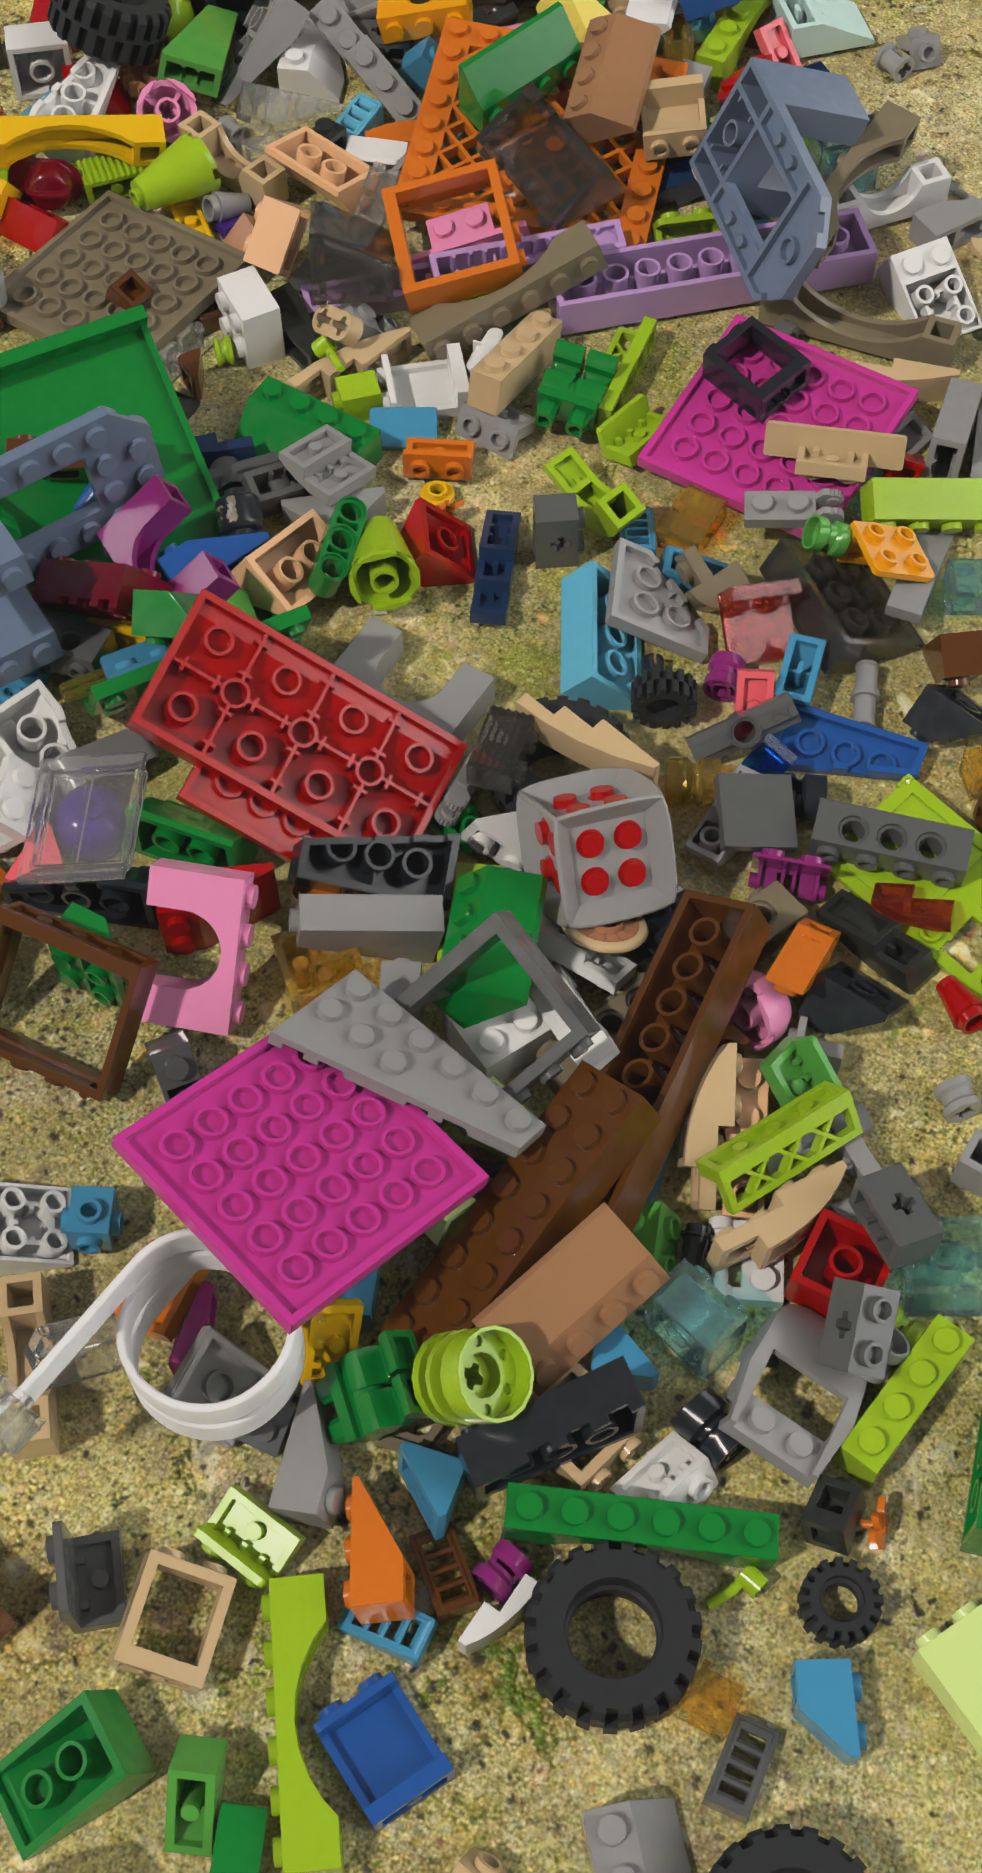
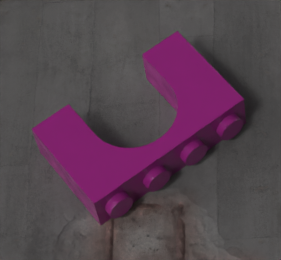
M155 474L97 532L104 545L102 551L113 563L129 564L137 569L147 568L155 571V559L160 545L193 511L178 486ZM203 550L177 576L167 582L174 586L173 592L199 594L201 589L204 588L225 601L240 588L225 561Z

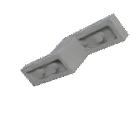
M321 0L310 10L309 18L365 87L369 88L396 122L416 120L421 105L418 97L368 35H364L340 4L336 0Z

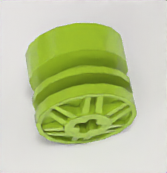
M489 1325L471 1329L451 1330L431 1336L421 1345L414 1359L411 1379L414 1396L423 1413L437 1424L456 1427L473 1424H497L513 1420L525 1409L532 1394L534 1370L531 1355L523 1340L508 1328Z

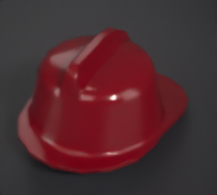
M26 157L13 163L8 170V182L23 192L20 199L29 201L44 210L55 211L71 205L79 199L83 191V181L80 172L74 165L65 160Z

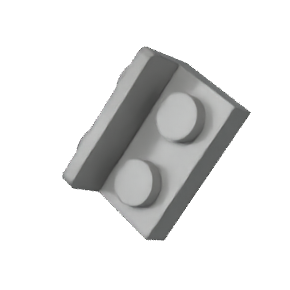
M466 400L461 404L455 433L468 440H473L476 444L510 460L515 456L518 441L533 434L536 431L537 425L535 423L536 418L509 405L496 417L467 405Z

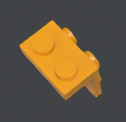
M853 520L850 524V544L846 552L841 557L836 558L839 562L869 565L872 573L878 577L930 583L935 576L917 540L916 534L912 528L905 526L898 527L876 522Z

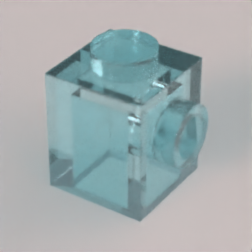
M947 559L942 578L945 615H981L982 559Z

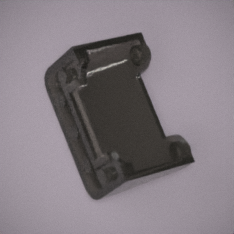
M532 82L475 136V139L482 146L478 151L484 160L495 158L499 168L505 170L506 176L538 211L534 217L546 231L550 228L560 230L615 200L624 190L610 168L600 157L598 158L596 154L590 151L564 122L554 107L544 99L542 92Z
M311 201L309 250L314 305L394 301L393 290L400 289L399 269H392V257H395L390 230L328 202Z

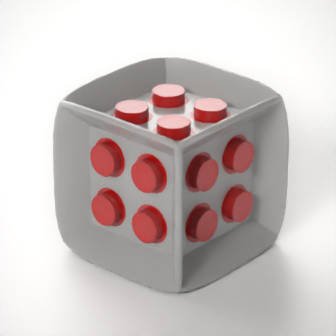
M608 767L540 781L518 791L516 816L524 872L544 875L548 879L543 913L557 925L573 929L592 928L651 914L675 902L677 895V867L671 818L663 793L653 781L630 768Z

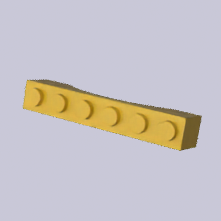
M162 114L0 116V169H6L13 163L33 154L61 149L88 150L120 159L133 167L148 166L166 150Z

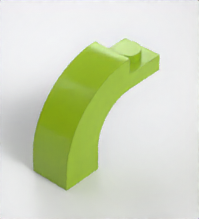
M572 445L543 467V471L561 493L576 492L577 507H584L585 526L603 537L615 536L639 518L646 510L624 481L614 489L602 483Z

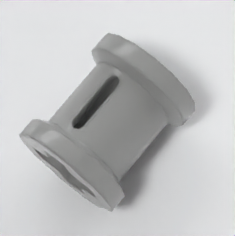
M887 42L876 53L874 64L879 69L887 70L895 82L901 83L912 73L915 61L909 55L904 56L898 51L897 45L893 42Z

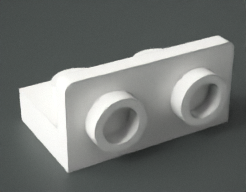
M673 1430L609 1489L612 1494L698 1504L710 1496L713 1489L718 1485V1480L709 1458Z

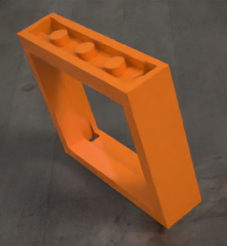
M495 158L381 189L403 294L410 314L424 311L437 303H454L495 292L523 275L522 267L528 266L524 248L517 250L516 243L522 242L518 223H511L509 218L516 216L511 196L504 197L503 191L509 190L505 170L498 171ZM492 187L508 257L416 282L401 212Z

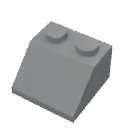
M673 1797L628 1800L582 1811L580 1820L592 1873H691Z

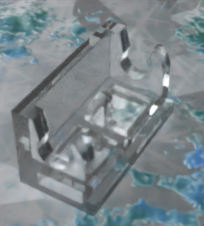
M114 1313L111 1314L46 1390L119 1371L122 1363L118 1352L114 1348V1343L117 1348V1321ZM81 1316L37 1326L23 1351L32 1370L41 1363Z

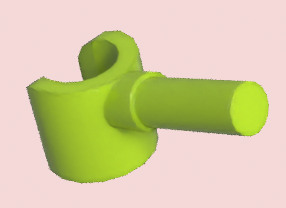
M321 335L311 343V348L319 359L327 356L339 373L345 370L344 365L337 356L338 344L335 341L327 340L326 336Z
M747 1566L728 1587L708 1598L705 1602L711 1611L737 1595L742 1589L754 1599L767 1586L768 1578L757 1567Z

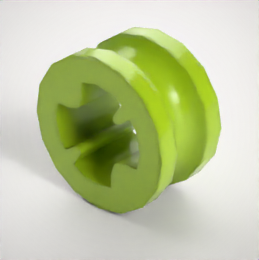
M225 335L223 340H218L217 337L212 338L218 368L223 367V364L226 362L230 365H235L229 335Z

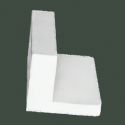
M348 135L346 151L378 170V174L389 175V171L407 152L409 143Z

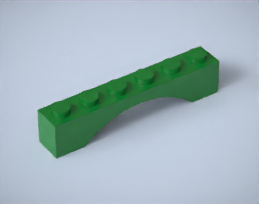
M508 1482L504 1494L500 1539L504 1538L510 1541L543 1545L594 1544V1541L608 1540L609 1545L621 1546L622 1541L635 1543L636 1548H649L651 1550L686 1555L722 1566L737 1568L754 1566L759 1570L769 1571L778 1561L780 1514Z

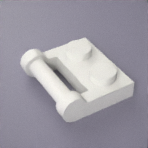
M713 1216L709 1218L708 1226L711 1228L710 1234L714 1237L725 1227L733 1226L737 1228L748 1221L733 1220L728 1216ZM784 1256L762 1269L757 1267L751 1257L740 1261V1287L728 1285V1267L717 1273L711 1269V1284L707 1286V1301L714 1304L781 1308L784 1303Z

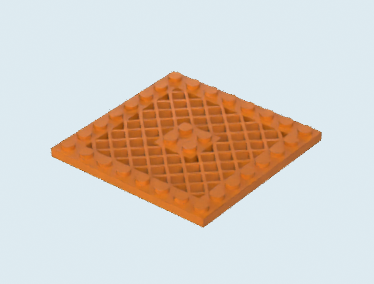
M446 16L398 184L437 174L438 164L443 169L438 172L441 173L495 158L498 171L505 170L509 190L503 191V194L505 195L513 191L517 197L512 200L516 216L509 217L510 222L526 220L531 235L570 228L582 220L586 224L620 219L627 246L647 243L667 158L645 161L642 114L640 113L636 129L641 128L639 138L633 132L581 145L562 120L565 111L560 105L568 101L571 87L566 82L568 80H565L557 85L561 92L553 96L550 93L542 95L540 98L543 101L535 105L531 102L524 110L517 111L506 118L499 126L492 127L483 134L480 131L477 132L473 127L474 125L459 110V100H457L459 94L458 65L514 29ZM655 57L649 80L685 76L688 63ZM454 116L457 121L450 124L451 117ZM511 129L510 135H509V138H508L507 135H506L504 132H506V131H508V130ZM464 130L469 137L458 141L455 134ZM495 137L499 143L489 147L485 141ZM624 137L629 143L620 147L616 140ZM446 139L450 146L443 149ZM575 140L579 146L572 149ZM477 146L481 152L470 156L466 150ZM606 146L610 152L601 156L597 150ZM635 152L634 159L632 162L628 155ZM505 153L504 162H501L497 156ZM458 155L462 161L451 165L448 159ZM588 155L592 161L582 165L578 159ZM618 161L623 167L613 171L609 165ZM569 164L573 171L566 174ZM519 167L523 174L514 178L510 171ZM600 170L604 177L595 181L590 174ZM550 173L554 180L545 184L541 177ZM629 177L626 187L622 180ZM581 179L586 186L576 190L572 183ZM532 183L536 189L526 193L522 186ZM612 185L617 192L608 196L603 189ZM492 187L485 189L486 192L478 196L472 192L401 212L403 220L426 224L425 221L488 202L495 229L501 227L496 203L490 202L492 200L495 201ZM563 189L567 195L557 199L553 193ZM594 195L598 201L588 205L584 199ZM545 196L550 204L539 209L533 200ZM623 201L622 208L620 211L616 207V204ZM575 204L579 211L570 215L565 208ZM520 206H521V207L527 206L529 209H524V208H519V207H520ZM606 210L611 217L601 221L597 214Z

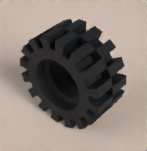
M666 666L665 671H660V667H653L652 673L646 669L642 671V676L636 675L634 677V682H631V713H633L635 720L639 719L640 724L645 726L649 722L650 728L656 729L657 725H662V729H669L671 724H673L674 728L681 727V721L687 724L691 722V718H695L696 711H698L696 679L693 680V675L690 673L684 675V670L680 668L673 672L671 666Z
M835 1557L833 1562H828L827 1559L821 1561L818 1567L814 1568L813 1566L808 1572L797 1595V1603L799 1604L797 1613L799 1619L803 1618L805 1622L803 1625L804 1630L807 1634L812 1631L816 1635L814 1640L819 1644L823 1640L828 1642L829 1648L837 1649L839 1645H844V1648L848 1649L852 1648L857 1642L861 1644L873 1632L883 1612L881 1606L884 1603L883 1594L879 1595L878 1592L881 1587L878 1580L872 1581L869 1577L872 1572L867 1567L863 1570L858 1568V1561L851 1559L849 1563L843 1562V1557ZM841 1586L850 1590L857 1601L856 1614L847 1620H837L831 1617L825 1611L822 1603L823 1594L827 1589Z

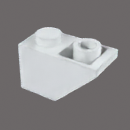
M516 811L476 818L462 831L461 839L467 842L475 852L487 855L499 863L500 866H503V868L524 872Z

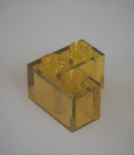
M288 930L270 935L275 961L292 1015L355 969L369 979L358 947L319 957L317 949L297 947L296 932H289Z

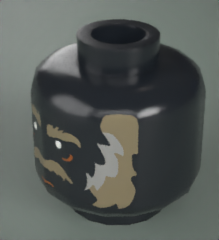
M233 487L225 490L224 496L215 502L214 509L218 530L223 536L257 533L263 528L264 520L259 497L254 493L246 492L244 487Z

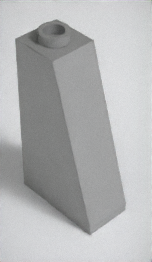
M951 377L932 434L925 461L926 468L921 478L959 477L982 396L981 383Z
M299 894L296 908L289 909V932H296L297 947L388 959L407 958L412 961H422V963H433L445 932L442 895Z

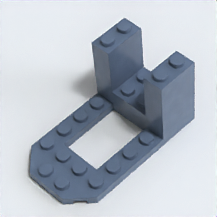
M751 57L689 161L747 289L755 301H792L827 249L832 196L802 137L854 146L870 119L848 77L845 75ZM751 214L779 218L765 241H763Z
M99 406L0 455V499L81 459L96 500L17 541L13 539L0 520V688L64 655L54 629L24 587V585L34 581L32 574L38 572L41 559L57 560L58 556L67 557L99 541L100 538L97 532L155 474L163 479L166 478L150 425L142 416L135 414L126 416L118 414L112 408Z

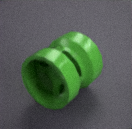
M813 514L809 517L802 532V545L805 549L814 552L823 550L826 555L835 558L841 557L846 552L851 540L849 524L838 520L830 522L827 517Z

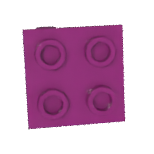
M762 848L761 853L753 852L751 867L758 868V873L750 872L747 887L757 889L763 886L766 888L776 880L777 874H781L780 883L783 885L785 875L792 876L790 893L792 895L794 893L796 877L800 878L796 899L815 903L816 900L824 901L826 886L820 885L819 881H827L831 865L823 864L824 859L817 856L801 855L800 860L785 857V852L782 850Z

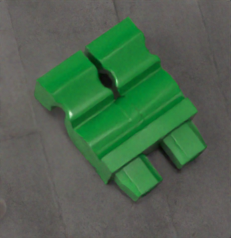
M557 339L553 353L552 369H546L542 383L537 391L536 425L548 429L553 427L555 420L566 422L565 432L569 436L579 439L583 437L587 429L593 431L596 419L598 418V408L618 370L619 357L590 349L585 363L587 347Z
M384 1330L378 1336L379 1344L355 1349L341 1357L338 1362H332L323 1367L326 1376L319 1380L314 1387L318 1400L323 1405H335L338 1417L330 1421L327 1426L331 1443L374 1442L384 1437V1435L396 1431L399 1427L411 1425L412 1421L416 1418L428 1417L423 1413L414 1396L411 1379L414 1359L419 1351L413 1330Z

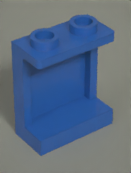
M393 1671L384 1677L378 1672L367 1678L357 1687L359 1694L346 1703L339 1699L326 1706L317 1715L319 1721L313 1725L316 1735L376 1833L455 1778L454 1767L433 1740L401 1689Z

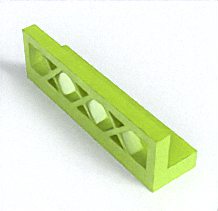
M644 316L637 331L622 326L618 327L605 353L619 357L621 364L598 408V419H596L594 431L626 404L655 345L657 319ZM622 339L631 341L628 350L624 351L620 345Z
M824 1080L697 1159L695 1163L701 1176L717 1184L726 1211L735 1215L862 1134L863 1129L850 1090ZM843 1111L847 1127L834 1135L830 1134L829 1130L834 1117ZM809 1132L815 1133L816 1135L810 1150L803 1155L797 1154L796 1152L802 1137ZM776 1153L783 1154L778 1170L770 1176L763 1174L769 1158ZM744 1173L750 1175L745 1191L735 1197L730 1182Z

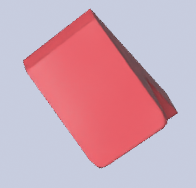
M782 16L753 31L762 54L765 56L772 54L773 61L802 67Z
M737 668L733 712L744 711L774 696L775 671L769 669ZM741 721L736 724L733 731L734 736L737 738L747 737L752 731V723ZM771 735L759 740L756 745H769Z

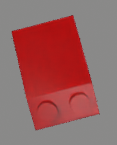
M273 862L222 867L254 872L253 885H258L259 892L255 909H250L249 924H254L281 909ZM156 906V914L167 953L190 954L197 950H206L219 943L218 936L212 926L199 915L188 911Z

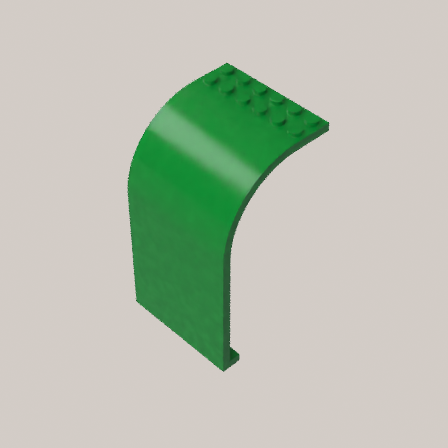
M143 304L0 353V455L6 453V437L16 438V435L19 434L38 437L99 406L112 408L118 414L126 416L130 414L142 416L150 425L152 435L154 436V442L166 477L165 480L178 486L193 510L160 545L155 559V571H157V559L160 558L158 554L168 545L176 543L179 546L187 540L223 537L218 530L214 509L215 502L220 496L147 326L148 316ZM42 478L0 499V503L16 519L21 539L75 512L72 507L77 503L76 501L89 483L88 478L78 480H43ZM101 540L67 556L77 561L92 560L113 563L103 553L102 548L104 545ZM38 572L32 574L34 581L26 584L30 596H32ZM37 604L40 609L84 622L88 618V616L53 611ZM306 604L279 615L253 606L256 617L260 622L296 643L302 640L301 637L306 633V629L312 620ZM161 660L108 680L105 678L103 682L98 684L78 682L70 676H67L81 704L91 717L103 713L105 716H110L126 709V704L140 699Z

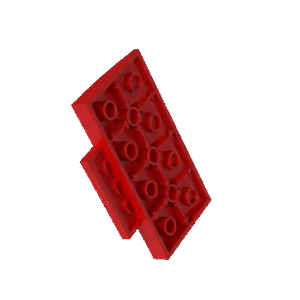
M204 588L198 594L125 725L128 729L193 765L176 797L177 800L289 863L291 862L294 844L303 838L423 835L468 746L467 743Z

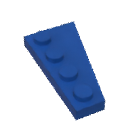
M794 703L801 722L773 734L762 762V768L899 781L909 773L917 780L929 744L817 708Z

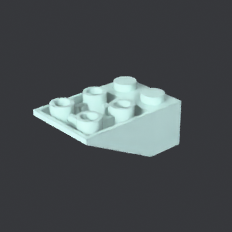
M773 0L770 22L781 16L783 17L799 59L850 48H859L875 43V39L855 2L849 0Z

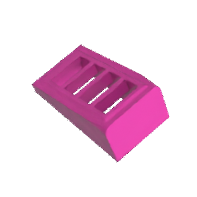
M202 1281L170 1354L168 1365L173 1375L176 1373L202 1326H211L212 1328L215 1326L218 1296L211 1281Z

